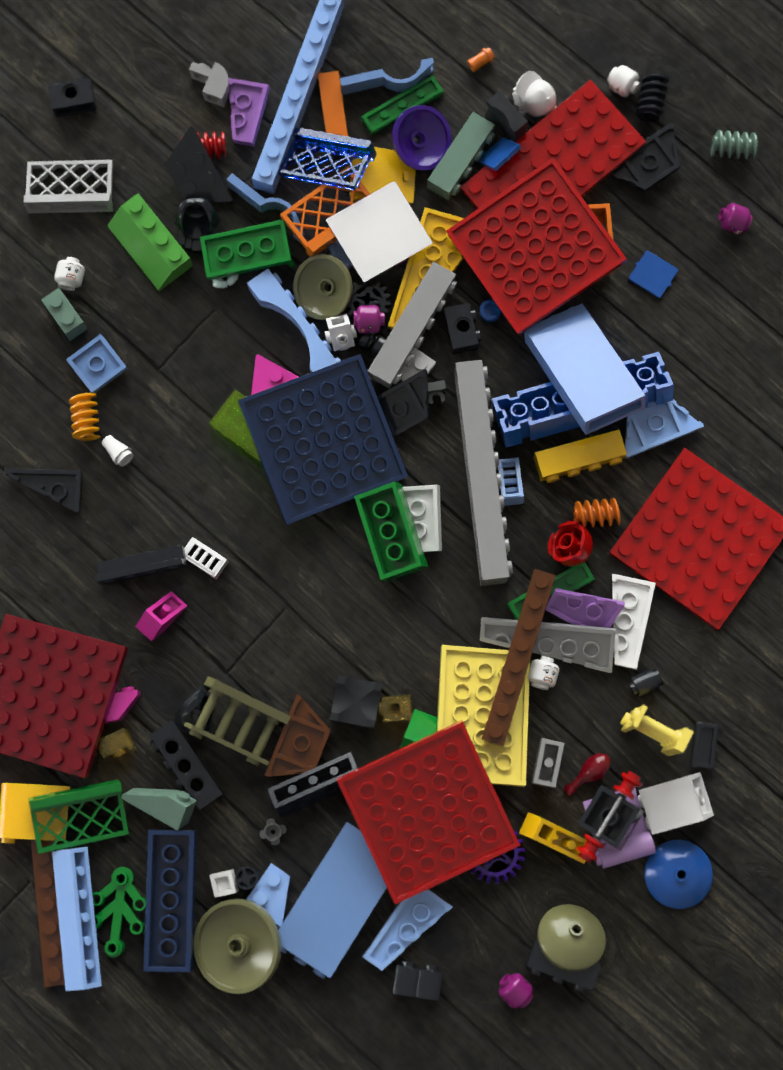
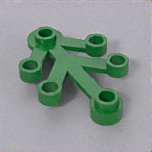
M127 867L117 868L112 874V882L100 892L92 894L93 906H101L104 904L105 898L116 891L115 900L97 915H94L98 922L96 925V929L102 926V922L113 914L110 940L105 944V952L109 957H119L125 951V944L120 939L123 915L130 923V931L133 934L138 935L145 931V923L138 919L125 901L127 892L133 899V908L136 911L146 910V898L142 897L133 885L134 874ZM121 874L125 876V880L123 883L119 881V876ZM96 895L100 896L99 903L95 902ZM139 900H142L144 903L142 908L138 907ZM137 923H139L141 926L139 932L135 930V925ZM112 944L116 946L115 952L110 950Z

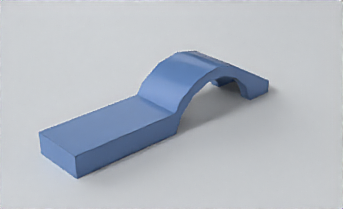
M433 58L421 60V66L416 74L402 80L388 76L383 69L340 78L342 95L385 86L387 89L395 92H404L425 80L433 72Z
M233 173L227 178L228 187L261 213L273 209L285 211L291 207L288 202L280 198H263ZM296 212L289 215L293 222L300 223ZM293 234V238H294L295 240H297V241L301 244V242H300V241L297 239V237Z

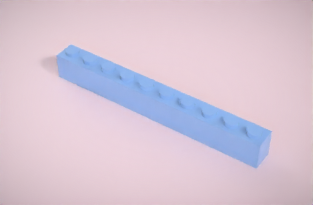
M319 0L252 177L253 186L256 189L271 194L275 193L318 74L343 12L344 0Z

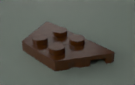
M300 695L295 697L289 713L291 718L288 724L284 725L266 770L265 776L267 777L302 774L317 767L331 730Z

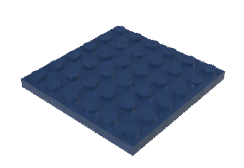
M361 354L237 401L286 525L351 500L359 494L408 477Z

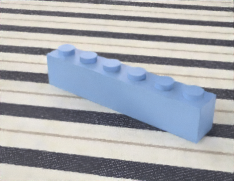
M88 847L52 851L66 991L100 987L102 985Z

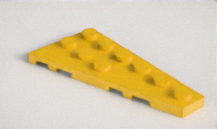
M425 207L420 223L431 239L432 244L409 257L388 324L389 329L394 328L433 262L454 272L464 259L446 234V230L464 218Z

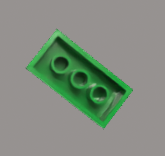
M392 482L354 496L380 580L388 582L428 568L402 484Z

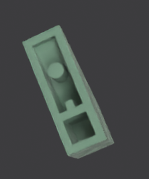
M133 788L122 794L121 799L177 831L189 823L197 800L190 797L184 791L169 789Z

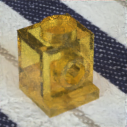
M411 694L383 697L382 702H379V714L384 716V722L411 720L413 715ZM392 704H399L400 709L398 711L393 710Z
M122 728L100 739L101 746H99V750L104 759L111 756L116 759L126 754V749L130 751L136 750L126 728Z

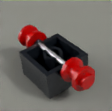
M628 771L627 774L622 772L621 776L624 780L621 785L613 787L620 792L618 794L601 785L578 822V825L593 833V837L585 833L586 843L583 847L578 846L576 848L579 851L578 856L588 863L591 860L597 861L598 858L595 853L598 848L604 849L605 845L599 842L601 839L621 851L644 813L642 809L626 800L627 797L633 800L635 798L632 794L635 787L642 786L639 782L641 778L631 771Z

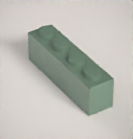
M472 112L429 177L427 188L448 201L452 195L456 196L462 186L460 183L463 178L467 179L471 174L473 163L481 159L484 153V146L486 144L490 145L495 137V124Z

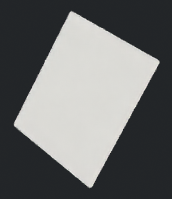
M396 182L386 185L326 219V222L363 282L368 281L432 244L431 239Z

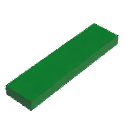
M431 75L361 116V120L370 134L374 136L393 125L399 115L406 109L417 105H427L444 95V91L435 77Z
M586 563L573 566L557 575L550 596L555 588L574 592L594 581L595 578ZM527 592L507 603L516 620H519Z

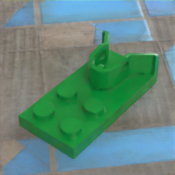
M283 220L200 237L207 279L213 280L284 264L294 268L286 223Z

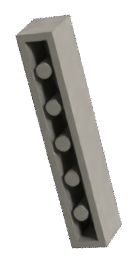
M435 262L432 263L368 369V375L371 379L391 389L393 384L397 385L403 375L400 372L404 366H409L414 357L412 355L415 347L420 348L425 338L422 335L426 329L430 330L436 320L433 318L437 311L441 312L446 304V300H444L448 293L452 294L457 285L455 273Z

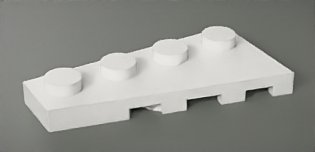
M612 574L613 600L625 602V606L613 623L614 628H616L614 662L616 666L637 670L656 586L654 582Z

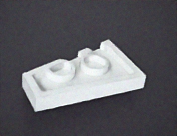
M440 485L403 487L423 552L442 551Z

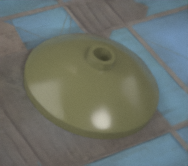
M327 254L314 255L306 259L298 268L294 278L293 290L298 306L302 307L306 315L314 319L326 320L327 318L340 315L348 306L352 296V279L347 267L338 258ZM329 284H331V290H330V291H329V289H328V285H329Z
M572 904L556 906L543 916L538 926L539 946L546 958L559 968L568 971L586 970L599 961L605 950L606 937L601 923L590 911L583 907ZM572 929H577L579 933H574Z

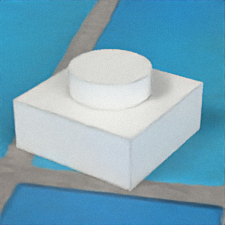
M234 869L210 875L214 897L238 892Z

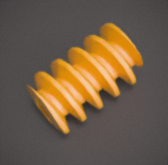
M82 393L69 399V403L73 405L70 407V412L73 413L71 421L75 422L71 425V428L75 430L72 434L74 439L92 441L101 437L94 435V432L100 430L99 427L93 426V424L99 422V419L92 418L93 415L98 414L97 410L91 408L97 405V402L91 401L92 398L97 396L96 393Z

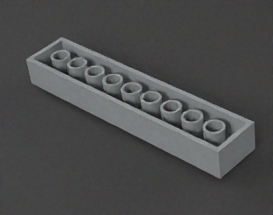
M482 360L457 362L455 364L454 377L480 586L507 583L509 577L513 574L512 562L507 561V555L510 552L509 539L504 538L507 530L506 517H502L501 514L504 508L503 495H499L500 487L502 486L500 473L496 474L497 465H499L498 452L493 451L496 443L495 430H491L493 411L488 409L489 401H491L490 388L485 387L488 379L487 366H483Z

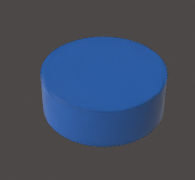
M493 300L484 301L479 310L481 319L489 323L499 319L501 311Z

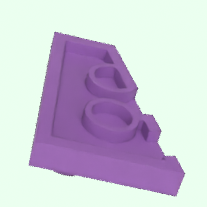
M229 78L232 140L237 144L255 146L270 87L268 84Z
M555 588L549 597L546 610L572 625L610 628L625 606V602Z

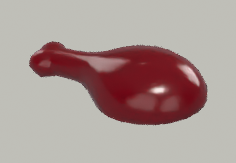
M604 753L590 756L584 762L577 778L571 784L564 787L566 794L569 797L573 796L575 791L583 784L600 780L610 767V757Z

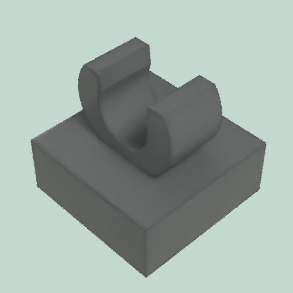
M444 380L428 383L430 406L433 405L432 398L435 396L440 398L441 404L444 403V394L446 393Z

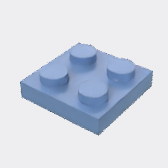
M102 334L66 359L91 393L98 392L128 369Z

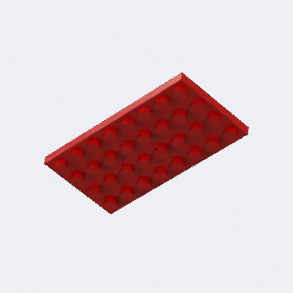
M589 80L515 141L522 148L509 161L504 163L497 171L485 166L464 183L460 190L478 209L548 160L554 158L579 194L584 196L646 144V141L593 81Z

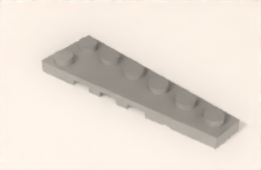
M482 617L480 641L510 648L518 620ZM542 622L532 653L612 673L616 628Z

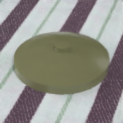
M231 899L211 907L199 921L194 935V955L201 973L213 986L227 993H247L263 986L275 973L281 957V937L275 921L263 907L249 900Z

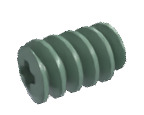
M718 130L712 137L711 157H714L715 152L718 151L721 158L724 152H727L728 158H731L733 152H735L736 159L740 158L741 153H744L745 159H748L750 154L755 159L758 145L756 133H751L748 136L747 132H743L740 137L738 131H735L733 135H731L730 131H726L723 136L722 130Z

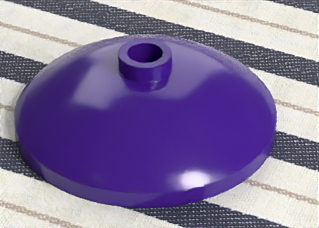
M417 105L406 109L399 115L393 127L392 141L396 154L405 165L415 170L426 171L436 168L452 144V135L447 120L438 110L426 105ZM415 136H416L417 139H418V142H417V143L414 142V137H415Z

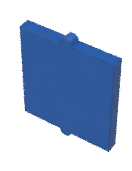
M502 137L482 155L478 162L497 171L522 147L520 144Z
M647 250L641 260L635 263V269L628 280L660 299L666 288L671 286V281L679 269Z

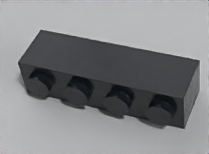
M349 752L268 788V792L276 811L281 817H284L342 791L337 778L359 767L352 753Z

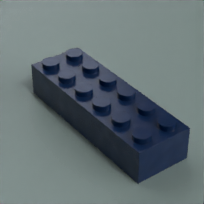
M149 830L144 971L191 972L193 970L197 831Z

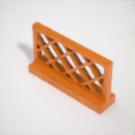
M349 166L280 214V217L304 246L309 257L319 254L337 241L330 227L319 226L320 216L329 218L336 214L337 204L344 206L354 204V192L361 193L365 197L370 195ZM348 175L353 181L352 187L340 186V179ZM327 188L336 189L335 199L323 198V191ZM339 190L351 192L350 202L338 200ZM310 200L319 201L318 211L306 210V203ZM322 202L334 204L333 214L321 212ZM293 212L302 213L301 223L292 222L288 215ZM305 214L317 216L316 226L304 224ZM303 228L315 230V237L307 242L302 235Z

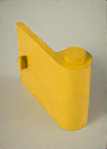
M356 145L353 147L351 170L370 194L392 182H396L407 202L413 204L415 169L405 165L394 150L368 145ZM350 178V187H352L353 181ZM354 192L353 202L356 203L365 198L363 194Z
M1 783V843L15 844V839L35 840L28 798L68 790L70 786ZM68 806L62 807L57 814L66 821L68 818ZM55 808V809H50V810L55 813V811L57 810V808ZM47 811L36 812L37 821L46 826L52 814ZM55 817L48 829L59 835L66 824ZM38 826V828H39V834H40L41 831L43 830V828H41L40 826ZM47 831L41 837V840L55 841L56 839L55 836ZM65 831L64 834L62 835V838H64L65 840H66V831Z

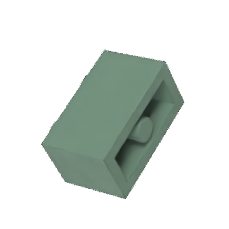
M60 288L41 299L69 341L87 330L86 325Z

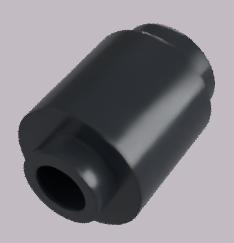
M655 668L653 670L648 669L630 678L631 683L628 686L634 696L638 695L639 698H642L660 689L659 686L664 683L661 675Z

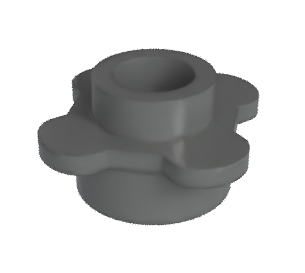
M270 818L266 821L267 825L264 830L260 831V837L271 841L272 845H278L282 834H285L287 829L285 825H279L274 819Z

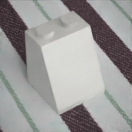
M701 772L639 790L638 801L645 810L647 816L645 817V823L648 830H651L652 835L704 821L714 816Z

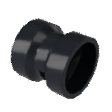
M375 333L364 334L358 347L363 350L367 349L371 352L372 356L376 357L386 338L383 336L379 337Z

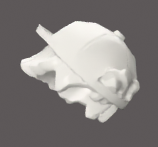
M528 71L516 82L512 95L514 104L519 106V110H522V112L529 113L533 117H546L557 108L556 93L553 87L536 72Z

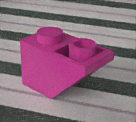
M134 687L121 688V692L114 693L105 723L122 721L141 697V691L134 690Z

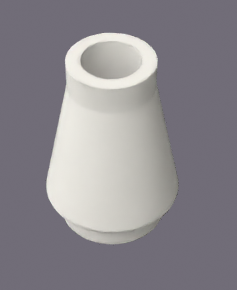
M111 435L103 439L102 445L116 465L119 464L122 467L132 460L133 453L131 448L119 442Z

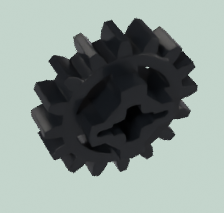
M372 278L368 280V283L363 282L362 279L360 280V285L355 282L353 283L352 296L345 309L350 310L348 313L349 318L354 316V311H357L355 307L358 308L361 305H365L366 299H370L369 305H377L380 308V313L384 312V315H388L386 308L391 307V302L388 301L390 294H385L387 291L386 286L380 288V281L373 284ZM373 291L377 292L380 297L376 296Z

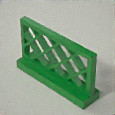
M116 779L28 798L38 854L128 835L123 799H121V782ZM117 796L118 805L113 812L103 806L108 797ZM88 801L98 805L91 816L80 810L84 803ZM70 806L75 810L68 821L57 815L62 807ZM55 808H57V810L55 811V813L50 810V809H55ZM100 808L111 814L104 825L93 819ZM47 811L52 814L46 826L37 821L36 812ZM78 812L88 818V821L81 830L71 824ZM114 816L122 821L123 830L113 832L107 828ZM55 817L66 824L59 835L48 829ZM91 821L102 827L96 836H89L84 832ZM38 826H40L41 828H43V830L41 831L40 834H39V828H38ZM68 826L79 832L73 841H67L62 838ZM46 831L56 837L52 845L42 847L41 837ZM59 839L64 842V843H59V844H57V842L59 841Z

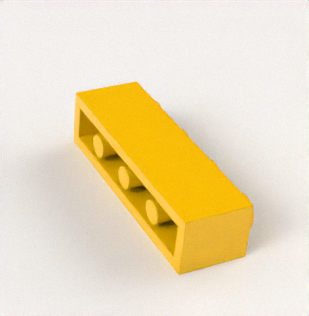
M615 430L535 452L534 461L540 481L546 480L547 483L559 480V476L568 475V477L579 475L581 470L589 469V471H595L602 468L601 465L609 463L610 466L620 464L627 453L620 430Z

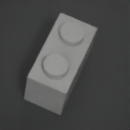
M545 738L540 739L531 784L556 788L564 748L563 742Z

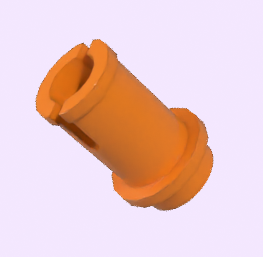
M489 47L487 49L483 48L481 53L467 60V64L475 72L488 62L491 64L495 56Z

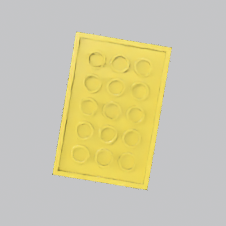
M442 645L437 731L462 720L493 785L525 787L529 707L528 674L530 662L504 747L483 741L482 737L509 650Z

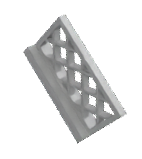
M113 161L27 162L26 195H24L23 201L27 213L113 212ZM99 167H108L107 172L102 177L95 172ZM42 168L45 172L36 178L32 174L33 169ZM57 168H63L66 172L59 178L52 173ZM78 168H85L87 172L80 178L74 173ZM92 174L97 181L88 186L84 180ZM50 175L55 181L49 187H46L41 182ZM71 175L76 181L68 187L63 181ZM59 184L65 189L61 194H54L52 192ZM80 184L87 189L82 194L73 192ZM100 184L107 187V193H96L94 190ZM37 185L44 189L39 195H31V191Z

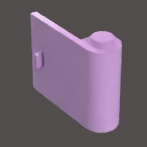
M634 789L632 794L635 798L632 800L627 797L626 800L641 809L636 789ZM592 799L583 801L585 811ZM643 815L621 851L601 839L599 842L604 844L605 847L604 849L598 848L595 855L598 858L596 861L597 866L601 865L604 869L655 854L654 842L650 832L647 830Z

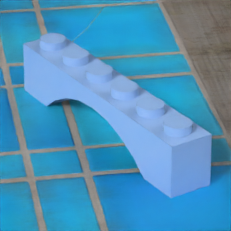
M267 269L247 283L249 291L260 306L283 314L301 331L310 352V372L341 361L339 357L334 358L330 353L332 348L327 341H322L319 338L318 334L320 332L313 323L309 324L307 322L305 311L301 306L296 307L293 303L295 300L288 289L284 290L280 285L282 281L276 273L272 274Z

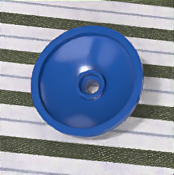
M670 840L658 845L655 848L656 853L648 856L644 868V879L650 894L659 903L670 908L685 909L698 904L709 892L713 879L712 866L705 852L697 845L685 840ZM680 870L685 873L683 879H679L677 876Z

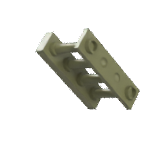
M208 676L204 685L211 688L209 691L211 694L196 725L185 722L184 726L191 729L189 734L199 739H202L204 735L248 756L246 761L256 766H259L260 762L268 766L269 761L260 756L275 725H278L279 722L288 724L291 716ZM224 694L230 697L228 700L230 703L213 735L203 729L218 698ZM243 703L249 706L247 709L249 712L234 744L223 740V737L238 706L241 707ZM263 713L267 715V723L253 752L250 753L242 749V746L256 717Z

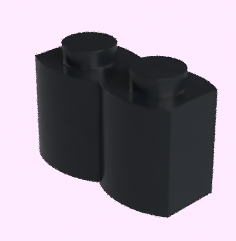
M402 961V965L397 964L393 994L439 1001L443 972L438 970L439 966L425 964L424 968L415 967V962Z

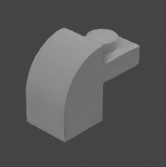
M192 62L189 69L191 78L205 83L202 91L204 100L224 107L230 94L226 70L217 62L214 63L212 69L204 63L196 64Z

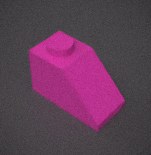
M171 591L145 610L135 627L150 641H153L186 609L187 605Z

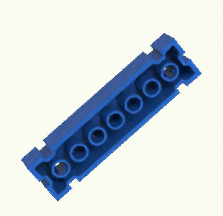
M659 352L642 356V361L635 362L634 359L623 361L645 394V408H648L649 402L655 401L656 405L673 401L674 384L668 371L665 372V364ZM551 382L517 391L516 397L510 398L506 394L491 399L493 415L497 426L500 427V434L505 448L521 444L522 438L530 437L532 441L580 427Z

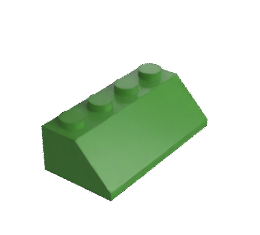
M139 193L121 205L107 225L158 291L193 267L190 257Z

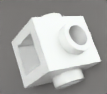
M347 314L326 319L328 331H325L327 343H332L334 351H344L355 346L353 338L357 337L356 329H354V324L350 325Z

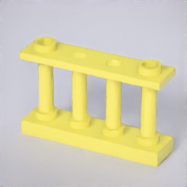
M645 705L635 708L630 714L626 712L620 723L623 725L621 731L625 733L636 729L661 743L660 745L663 747L661 752L667 756L683 753L694 731L686 727L674 731L644 715L648 708Z

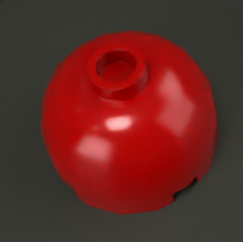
M567 521L558 526L559 530L555 534L552 533L549 538L548 553L555 561L564 566L573 567L584 563L591 555L593 549V540L589 531L576 521Z

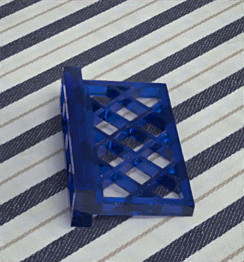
M295 127L292 133L294 140L278 170V174L282 177L356 191L369 162L375 160L377 153L371 140ZM298 147L307 149V151L295 155ZM318 151L326 153L316 159L312 155ZM336 155L345 156V158L336 162L332 160V157ZM311 156L312 161L301 166L299 161ZM357 158L363 159L361 163L355 166L351 163L352 160ZM329 159L331 164L320 169L318 164ZM297 162L298 168L292 171L287 170L288 166ZM346 163L350 165L351 168L339 173L338 167ZM316 166L318 171L312 174H305L304 171ZM332 170H335L337 173L330 178L323 176ZM354 173L355 177L352 182L343 181L342 178Z

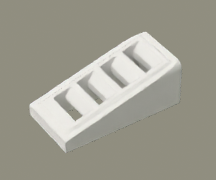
M193 537L184 548L186 560L214 579L219 577L229 562L226 558ZM194 545H197L198 548L190 557L188 553ZM203 549L205 552L201 556L199 561L195 560L200 551ZM210 554L212 557L209 559V561L207 562V564L204 566L202 563L204 562V560L206 559V557ZM214 560H219L213 570H210L209 568Z

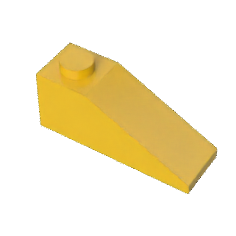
M527 813L519 831L520 834L585 864V860L578 856L579 851L576 848L578 846L583 847L586 839L542 817Z

